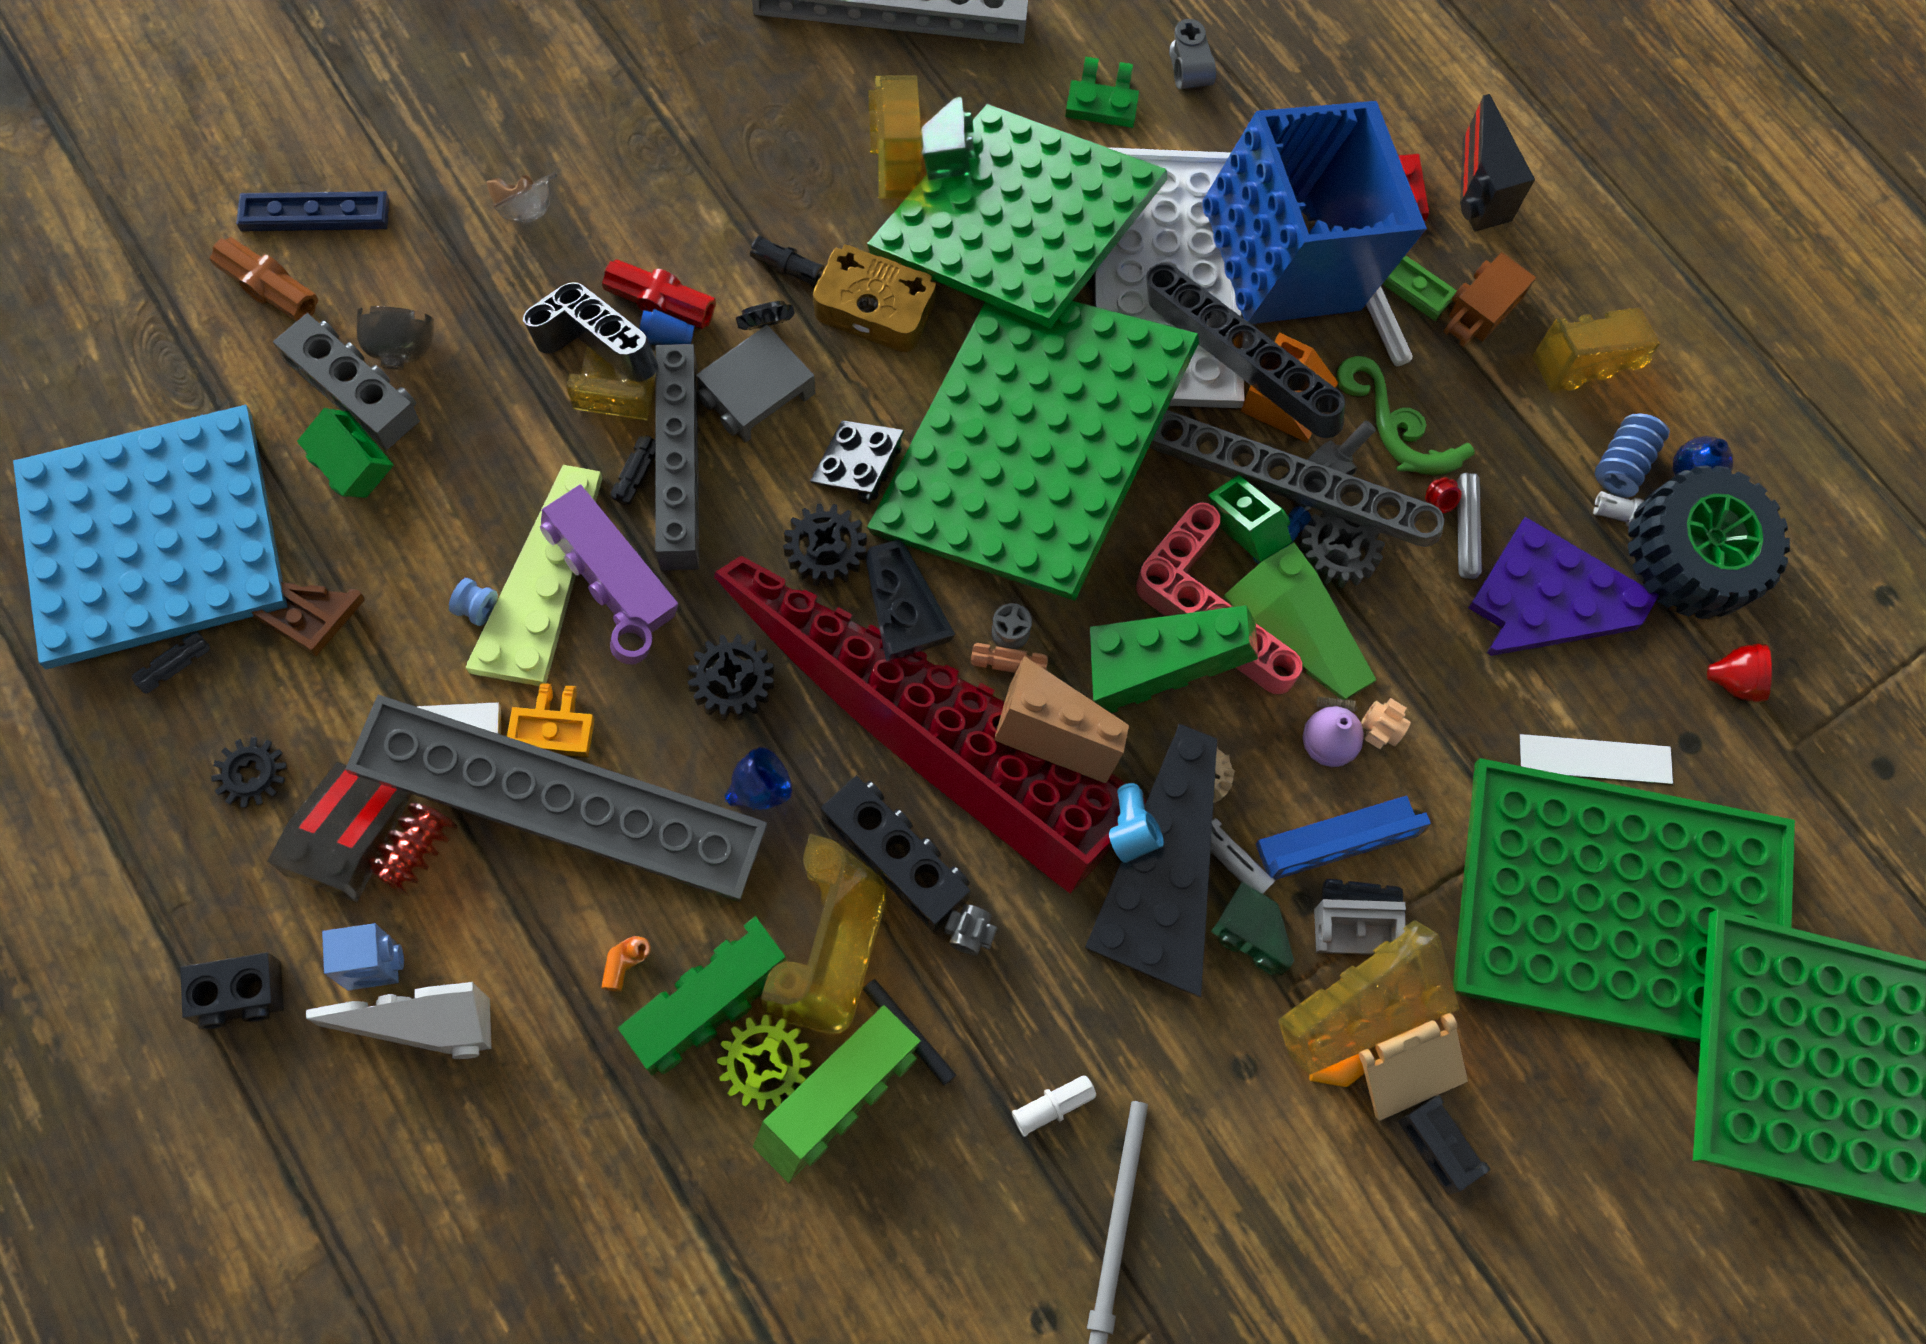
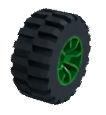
M1698 466L1691 471L1685 470L1674 476L1647 496L1645 501L1637 507L1634 512L1635 520L1630 523L1628 536L1633 538L1628 543L1629 556H1634L1636 563L1632 565L1637 576L1641 574L1646 583L1643 586L1650 594L1655 592L1659 595L1658 602L1667 608L1673 605L1677 607V613L1688 617L1695 613V616L1699 619H1711L1714 616L1723 617L1762 597L1767 591L1775 587L1780 581V574L1785 572L1788 564V557L1784 555L1790 552V538H1785L1784 532L1788 531L1786 519H1781L1778 514L1780 506L1775 499L1771 501L1765 495L1767 490L1760 483L1754 485L1749 482L1751 477L1739 471L1731 474V469L1716 466L1711 469L1709 466Z

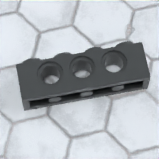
M306 313L273 341L282 359L339 410L349 411L366 433L387 451L420 421L414 409L416 401L404 388L400 387L396 390L389 384V377L377 365L374 364L372 367H369L363 361L365 360L364 356L353 344L348 342L344 345L338 340L339 335L331 325L324 320L318 323L312 316ZM350 377H354V378H353L352 380H350V381H345L346 379H348V378H350ZM381 399L375 404H370L374 400Z

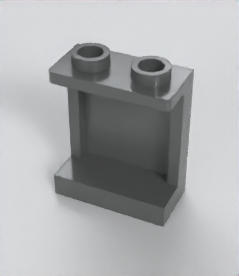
M768 325L696 374L699 387L697 396L701 403L708 410L714 408L721 416L720 421L727 432L732 436L737 434L745 443L751 439V429L794 397L798 395L805 402L816 394L814 374Z

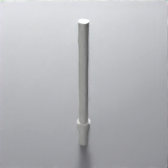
M1131 1102L1095 1310H1090L1087 1329L1091 1330L1089 1344H1107L1108 1334L1113 1335L1116 1316L1112 1315L1148 1109V1104L1143 1102Z

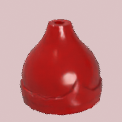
M1756 643L1732 650L1721 660L1707 666V679L1719 684L1738 699L1756 703L1766 702L1770 695L1772 681V661L1769 646Z

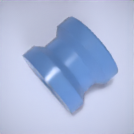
M464 578L452 593L449 611L456 616L465 615L469 617L471 623L482 626L489 619L497 602L498 594L491 588L486 587L482 589L478 587L476 581L470 578Z

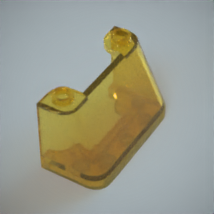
M810 834L804 852L803 864L807 872V879L815 881L820 887L822 893L821 903L824 904V909L807 965L788 961L777 964L767 977L761 1000L765 1013L769 1014L771 1019L780 1020L785 1018L787 1023L828 1034H837L846 1030L854 1018L884 910L887 887L880 875L839 843Z

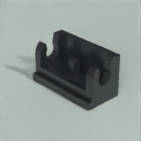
M1437 1095L1398 1120V1123L1446 1194L1451 1195L1462 1191L1491 1169L1486 1162L1480 1161L1443 1107L1444 1100L1440 1095Z

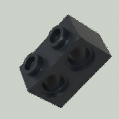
M268 952L180 967L182 1018L198 1025L199 1029L221 1028L226 1026V1020L242 1018L244 1022L263 1021L270 1018L269 1013L284 1011L281 961ZM262 980L260 993L254 998L248 999L247 990L249 986L255 981ZM217 987L218 996L212 1004L204 1006L203 1001L206 993Z

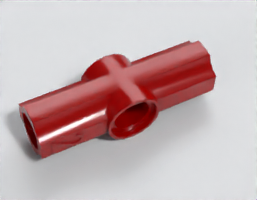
M615 259L613 262L610 261L605 269L602 281L603 290L637 303L642 311L653 312V309H656L690 325H695V327L703 329L705 326L708 327L713 318L716 307L715 298L682 285L677 277L665 270L655 269L651 273L618 259Z

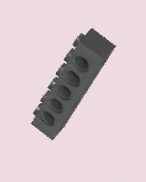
M694 344L656 345L658 370L656 372L655 552L661 571L699 569L697 359Z

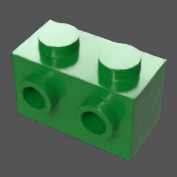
M323 408L297 440L298 444L307 453V460L324 473L329 479V486L332 490L343 497L367 498L394 466L349 411Z
M1237 475L1208 495L1211 505L1220 514L1219 528L1260 563L1292 543L1288 530L1290 520L1285 511L1240 475Z

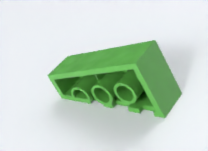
M883 1005L762 1122L753 1148L790 1183L807 1164L812 1166L829 1148L827 1143L837 1133L842 1136L857 1121L859 1116L856 1113L866 1103L872 1106L886 1092L888 1086L885 1083L895 1073L901 1077L917 1060L913 1053L921 1040Z

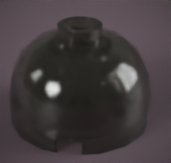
M370 306V314H365L362 308L357 310L356 338L358 343L368 356L381 361L380 367L403 370L404 363L418 361L424 357L431 346L434 333V318L430 315L425 314V321L415 319L414 310L404 308Z

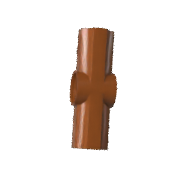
M232 237L228 239L221 238L215 243L212 255L209 258L212 264L236 280L242 289L254 300L261 304L270 303L296 322L306 313L310 316L315 313V307L319 301L316 294L291 278L283 266L275 259L266 254L260 257Z

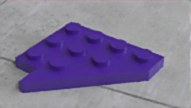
M1524 517L1468 608L1501 628L1487 651V654L1494 656L1637 630L1645 621L1659 595L1655 592L1650 594L1643 585Z

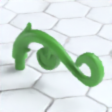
M1354 356L1347 358L1340 364L1336 372V380L1338 381L1339 388L1346 394L1352 396H1366L1369 394L1370 385H1361L1354 380L1353 375L1356 372H1366L1374 379L1376 425L1387 451L1396 461L1401 463V465L1396 467L1397 471H1410L1432 476L1444 475L1462 467L1463 461L1474 455L1475 452L1470 443H1465L1456 449L1449 448L1444 452H1437L1431 449L1428 451L1430 454H1422L1408 447L1398 436L1397 428L1401 427L1406 430L1402 436L1404 441H1417L1424 434L1427 425L1425 418L1412 408H1400L1390 414L1385 379L1379 366L1372 359Z

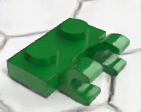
M1085 56L1082 80H1071L1065 117L1133 128L1139 90L1129 89L1133 64L1119 62L1115 87L1095 84L1099 58Z

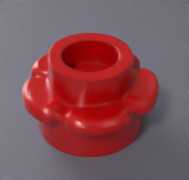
M1443 477L1433 481L1428 486L1425 501L1438 507L1442 513H1447L1458 505L1462 494L1454 479Z

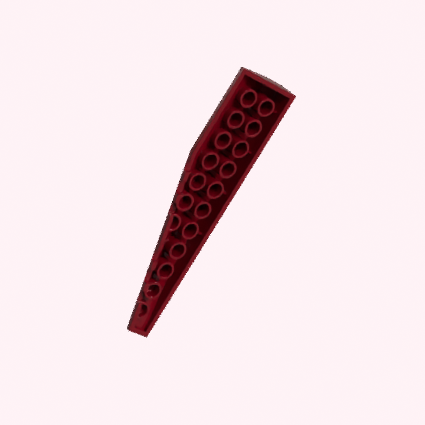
M739 556L715 572L714 578L738 605L842 709L907 765L1069 894L1088 877L1112 849L1109 831L1111 828L1118 826V817L1121 814L1117 790L1126 783L1113 773L1107 783H1103L995 741L994 738L1004 701L993 696L994 689L981 682L978 687L957 677L960 671L947 664L945 666L934 665L927 661V654L922 651L886 662L879 628L869 624L866 629L851 621L852 614L839 607L834 612L817 603L818 596L805 589L803 591L793 590L785 586L784 578L743 556ZM1143 797L1145 807L1147 800Z

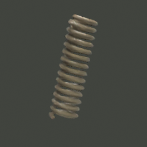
M1322 696L1317 697L1318 708L1333 707L1335 705L1341 707V704L1342 708H1346L1349 711L1355 712L1358 708H1355V700H1348L1347 702V699L1336 700V698L1326 697L1325 699L1323 697L1322 700Z

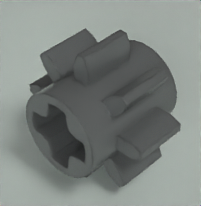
M968 904L963 905L961 913L951 910L944 931L945 934L951 935L949 945L960 952L974 956L978 955L981 947L990 950L997 930L996 926L990 925L992 915L984 909Z

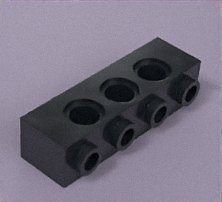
M856 775L821 807L822 820L935 933L948 920L951 910L957 912L969 900L971 890L967 886L970 882L958 868L952 866L949 869L939 859L941 856L940 851L928 838L924 837L920 840L910 830L913 827L910 820L900 810L896 809L893 812L883 802L885 797L871 781L864 783ZM865 816H875L880 820L881 824L876 829L866 830L859 825V821ZM893 844H902L907 847L909 853L904 858L895 859L888 855L887 849ZM928 872L933 874L938 882L931 888H923L916 883L915 878L920 873Z

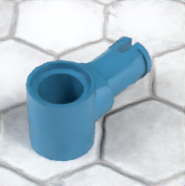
M1134 783L1124 784L1119 787L1117 794L1121 814L1118 817V826L1110 829L1109 837L1116 855L1122 862L1127 863L1163 847L1164 839L1155 818L1145 811L1142 789Z

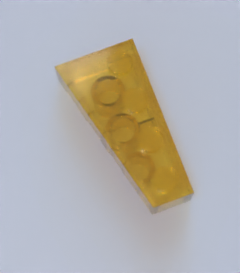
M1416 920L1412 921L1403 928L1404 933L1391 943L1385 941L1373 950L1375 954L1357 968L1352 965L1340 974L1341 979L1327 990L1319 989L1278 1019L1289 1057L1311 1075L1431 1020H1437L1447 1013L1459 1010L1439 934Z

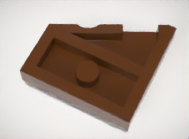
M281 582L283 595L286 598L288 607L268 613L262 609L251 613L255 619L316 657L365 601V598L356 589H349L348 593L328 591L325 586L309 585L299 587L295 583Z

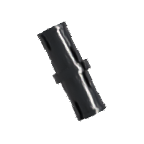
M760 235L756 237L751 246L753 250L750 251V257L777 268V272L783 276L787 274L792 275L813 287L816 286L822 276V273H819V271L823 272L825 269L824 265L797 254L795 248L790 246L784 248Z

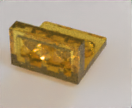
M587 346L580 375L569 374L566 388L572 407L575 410L647 420L656 384V373L645 381L633 382Z

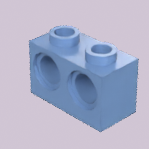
M376 923L322 931L324 974L347 991L399 983L398 970L404 968L402 947L400 944L396 945V941Z

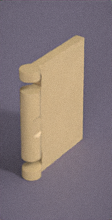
M1451 1013L1441 1016V1022L1445 1028L1444 1031L1440 1032L1437 1023L1431 1020L1377 1044L1376 1051L1380 1057L1378 1060H1374L1369 1049L1359 1052L1375 1117L1379 1121L1468 1082L1456 1030L1457 1022Z

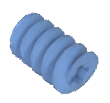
M1642 413L1631 414L1625 417L1620 424V428L1615 433L1614 439L1608 445V450L1603 454L1601 461L1595 468V477L1598 483L1605 490L1616 496H1635L1639 491L1638 486L1644 482L1645 475L1651 470V464L1657 459V453L1663 448V442L1669 437L1670 430L1667 425L1656 417Z

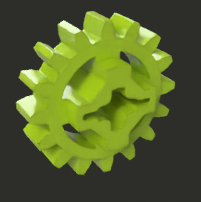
M769 1014L763 1015L761 1025H757L754 1018L749 1017L746 1019L747 1030L744 1031L742 1028L734 1026L731 1029L736 1038L734 1042L723 1040L721 1046L729 1052L728 1056L717 1058V1063L727 1065L728 1071L723 1073L719 1079L720 1081H732L734 1085L730 1088L728 1094L733 1096L739 1092L743 1093L742 1105L745 1107L750 1104L753 1098L757 1099L759 1110L766 1109L768 1099H772L773 1103L778 1107L783 1102V1093L790 1096L796 1090L793 1086L794 1083L802 1084L807 1079L800 1071L801 1068L811 1066L812 1060L802 1058L801 1052L810 1047L809 1043H797L795 1039L799 1036L801 1030L796 1028L787 1032L785 1030L787 1019L781 1018L775 1026L772 1025ZM756 1033H768L763 1044L754 1047L744 1043L750 1036ZM784 1041L791 1050L793 1065L785 1061L781 1047ZM769 1051L771 1053L770 1061L778 1068H768L761 1073L758 1070L760 1063L754 1060L755 1057L751 1055L760 1056ZM737 1060L744 1063L748 1073L745 1082L738 1072ZM775 1077L786 1081L777 1089L761 1091V1088L768 1079Z

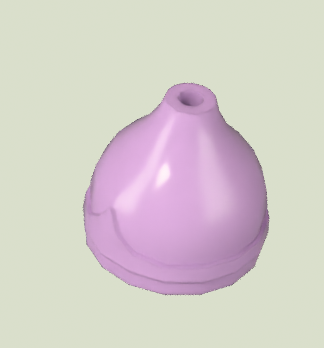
M1333 706L1321 709L1309 718L1305 724L1302 738L1304 747L1311 758L1322 765L1337 767L1343 766L1356 758L1362 749L1364 732L1362 724L1355 714L1346 708Z

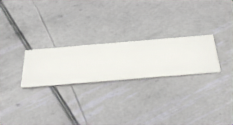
M1520 734L1521 766L1571 776L1673 784L1671 747Z

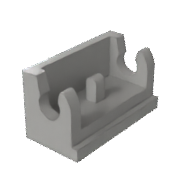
M1323 899L1314 909L1316 953L1399 955L1400 945H1405L1406 943L1405 902Z

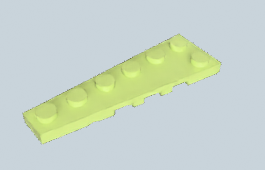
M563 465L542 509L579 484L583 486L596 502L602 482L601 472ZM542 509L467 662L466 669L469 674L535 686L547 683L576 574L571 571L565 562L564 556L566 554L557 544L551 545L543 536L540 530Z

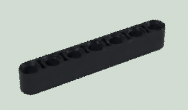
M1160 263L1149 269L1146 275L1149 305L1153 310L1175 327L1198 333L1200 341L1198 345L1314 435L1321 438H1331L1341 432L1344 425L1345 399L1339 390L1175 266L1168 263Z

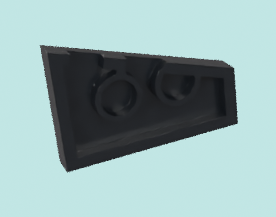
M896 540L870 547L865 555L886 662L949 643L955 636V632L904 542Z

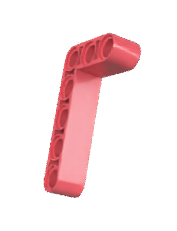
M1197 503L1190 507L1141 567L1136 583V591L1143 601L1164 616L1233 607L1187 574L1211 545L1219 527L1220 514L1214 506L1208 503ZM1193 523H1202L1208 529L1200 530L1193 525ZM1179 549L1186 554V556L1177 557L1173 555L1170 550ZM1157 576L1164 583L1160 585L1153 584L1147 577ZM1187 598L1191 600L1195 606L1185 607L1179 602L1178 599ZM1256 624L1258 659L1236 668L1268 692L1273 694L1287 693L1293 687L1302 671L1301 658L1294 650ZM1281 666L1285 668L1289 676L1282 677L1278 675L1273 667Z

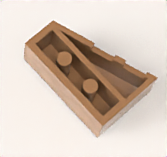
M1024 656L1009 685L994 740L1107 783L1124 753L1129 725Z

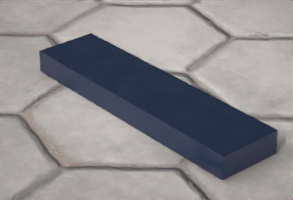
M387 191L240 193L236 225L240 231L387 229L389 196Z

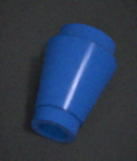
M653 309V312L643 311L639 329L646 335L650 345H679L692 343L695 325L687 324L684 321Z

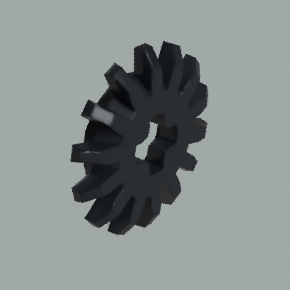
M251 737L249 747H244L241 739L236 740V751L232 753L226 747L221 751L228 757L225 762L214 761L213 766L222 769V773L212 775L211 781L223 782L224 784L216 789L215 792L218 796L230 792L225 801L230 805L241 797L240 807L247 808L251 796H254L257 805H262L261 792L265 790L274 797L277 792L269 786L271 782H285V777L275 775V772L287 768L286 762L275 764L283 753L280 749H277L269 754L272 742L266 740L261 748L258 747L257 737ZM251 763H256L255 768L261 772L258 778L252 777L249 783H244V777L239 774L241 768H249Z

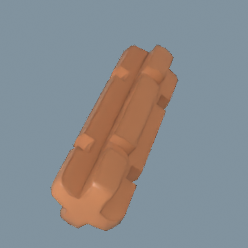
M976 643L972 650L971 664L984 668L988 664L993 665L992 669L1016 673L1025 656L1047 670L1048 656L1039 653H1032V656L1026 655L1027 651L996 646V649H990V645Z

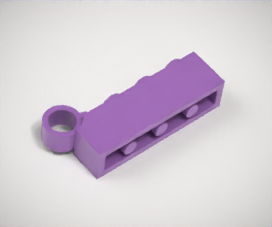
M579 484L542 509L540 530L551 545L557 544L566 554L564 559L571 571L576 575L582 574L590 584L588 588L593 598L600 605L606 604L614 613L613 620L616 627L612 632L610 642L613 656L622 663L637 664L643 661L649 653L652 643L651 633L675 617L678 602L583 486ZM625 633H635L641 637L644 646L637 651H628L620 646L618 638Z

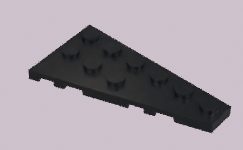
M1179 724L1145 804V811L1155 818L1160 827L1164 845L1127 863L1121 861L1085 948L1201 998L1217 738Z

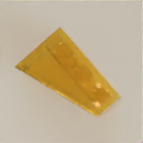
M917 75L875 76V90H868L870 149L871 154H877L879 199L907 198L921 181L922 136Z
M1633 308L1610 311L1604 315L1606 319L1594 320L1591 314H1586L1579 318L1580 322L1568 323L1565 317L1556 318L1532 355L1550 392L1564 388L1567 391L1574 390L1582 386L1586 381L1595 378L1605 380L1620 370L1626 368L1637 370L1647 365L1651 361L1652 354L1661 343L1642 309Z

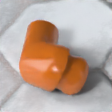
M632 936L609 950L601 985L602 989L622 992L626 971L642 962L651 952V946L647 939Z

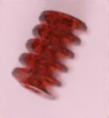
M410 803L408 806V811L413 818L402 816L398 819V824L404 832L391 830L388 833V838L394 846L387 844L379 845L378 851L384 860L370 858L368 860V865L376 877L405 896L410 894L402 884L405 881L418 884L420 881L414 874L413 869L428 870L430 868L423 859V855L428 854L437 857L440 854L432 844L434 840L448 843L449 839L442 830L444 826L458 829V826L444 814L432 807L417 803Z

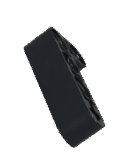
M571 282L559 287L530 307L523 316V322L537 349L542 353L550 354L557 352L576 338H579L633 382L645 381L651 378L658 370V362L646 335L580 283Z

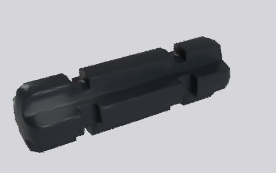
M645 435L638 438L633 448L636 452H631L618 479L621 482H616L611 491V498L619 504L629 505L632 503L637 493L635 487H640L652 463L650 457L654 458L656 455V440L651 436Z
M198 632L191 633L182 640L184 642L183 645H174L150 662L151 667L139 669L131 676L135 685L143 693H149L159 686V680H168L191 664V658L196 656L198 659L207 653L210 647L202 635Z
M1326 879L1322 886V899L1403 902V889L1399 886L1386 885V888H1381L1380 884L1348 881V883L1343 884L1342 880Z

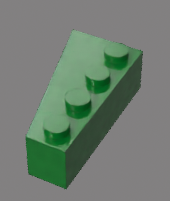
M1247 605L1090 627L1093 701L1111 714L1117 712L1119 707L1133 702L1139 704L1152 699L1151 696L1171 688L1176 690L1185 687L1192 680L1206 675L1211 677L1258 659L1256 623Z
M756 916L744 925L748 933L740 940L730 942L726 939L713 950L715 953L709 961L711 963L705 968L702 965L692 967L679 977L680 979L674 985L677 989L676 992L671 996L667 991L661 992L618 1027L620 1033L651 1076L658 1071L663 1075L672 1070L682 1061L680 1055L693 1045L696 1048L704 1046L717 1035L718 1032L715 1029L728 1019L732 1023L739 1020L752 1009L750 1004L763 993L766 997H769L786 984L785 977L789 975L786 956Z

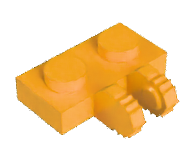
M542 683L539 686L535 709L512 707L507 737L561 755L589 757L595 719L592 714L574 713L577 698L576 686H565L560 711L550 710L553 690L551 684Z

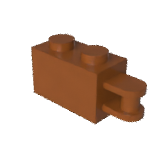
M1502 252L1492 263L1486 260L1473 276L1475 281L1471 285L1465 282L1452 298V301L1456 303L1449 315L1452 320L1446 326L1443 333L1447 336L1450 333L1460 340L1459 345L1463 348L1474 337L1483 342L1522 301L1536 279L1534 275Z

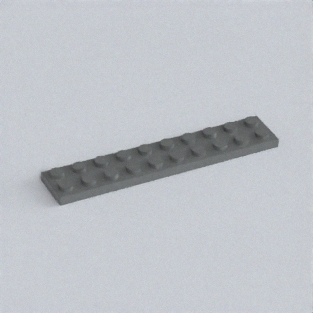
M379 694L345 768L349 774L738 902L742 899L767 828V822Z

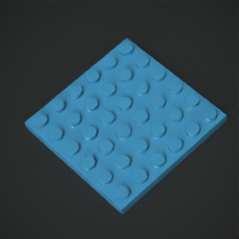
M247 405L13 461L38 661L44 669L252 617L253 614L251 612L262 609L268 613L288 607L281 582H283L252 414Z

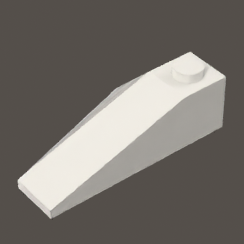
M473 982L415 989V998L413 999L394 994L378 996L376 1006L368 1007L366 1002L351 1001L306 1010V1019L321 1027L447 1054L452 1053V1058L454 1059L475 1058L479 1056V1050L491 1049L490 998Z

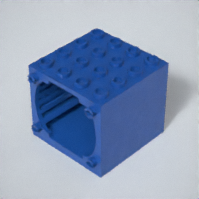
M1377 101L1256 111L1202 200L1203 212L1209 218L1213 230L1214 243L1219 248L1224 261L1226 277L1230 279L1236 295L1237 308L1242 312L1243 318L1250 324L1361 311L1427 229ZM1302 213L1306 215L1308 221H1315V225L1309 233Z

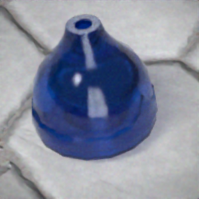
M1712 436L1696 437L1688 441L1678 449L1673 458L1672 469L1675 476L1685 470L1691 471L1698 466H1709L1711 469L1721 466L1732 471L1733 454L1728 443L1724 439Z
M758 747L746 754L737 763L733 770L731 784L724 797L726 802L732 807L745 806L755 810H768L782 805L791 798L793 791L788 771L781 760L767 748Z

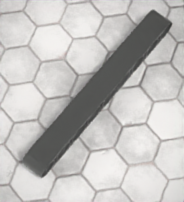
M1169 410L1166 411L1149 446L1152 450L1232 479L1240 475L1254 487L1417 546H1432L1442 536L1444 525L1443 513L1438 507ZM1176 428L1183 431L1182 436L1176 441L1164 439L1165 434L1170 429ZM1206 441H1214L1218 444L1217 449L1210 454H1203L1199 451L1201 444ZM1240 454H1250L1254 458L1252 463L1245 467L1234 464L1235 458ZM1278 466L1286 467L1290 471L1288 476L1281 480L1271 478L1269 473ZM1312 479H1320L1326 484L1325 488L1317 493L1307 491L1305 485ZM1348 492H1356L1362 497V501L1355 506H1347L1341 501V498ZM1392 505L1398 509L1399 514L1394 519L1388 520L1380 517L1377 511L1382 506ZM1428 518L1434 521L1436 528L1432 532L1422 533L1416 529L1414 524L1419 519Z

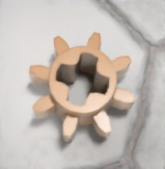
M1392 698L1387 703H1384V705L1375 701L1361 721L1362 727L1367 729V735L1364 740L1379 749L1387 743L1395 747L1401 741L1411 723L1404 718V712L1407 708Z

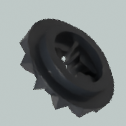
M785 301L759 304L742 310V315L736 317L738 328L742 330L761 329L766 325L773 326L790 320L795 314L793 304H785Z

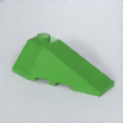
M1295 543L1263 560L1224 595L1225 601L1233 607L1247 605L1255 623L1294 650L1300 656L1302 667L1306 669V673L1340 699L1346 700L1377 680L1317 572Z

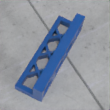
M1404 796L1257 841L1256 847L1266 873L1271 878L1277 880L1418 837L1431 822L1426 812L1415 815L1408 797Z

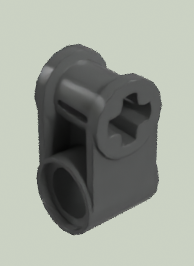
M1194 19L1181 20L1175 28V40L1169 48V56L1177 88L1185 89L1214 85L1216 65L1209 48L1204 26Z

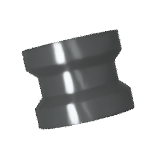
M1008 603L996 610L991 633L994 643L1004 648L1016 650L1022 648L1029 639L1032 626V618L1029 611L1023 606L1014 603Z

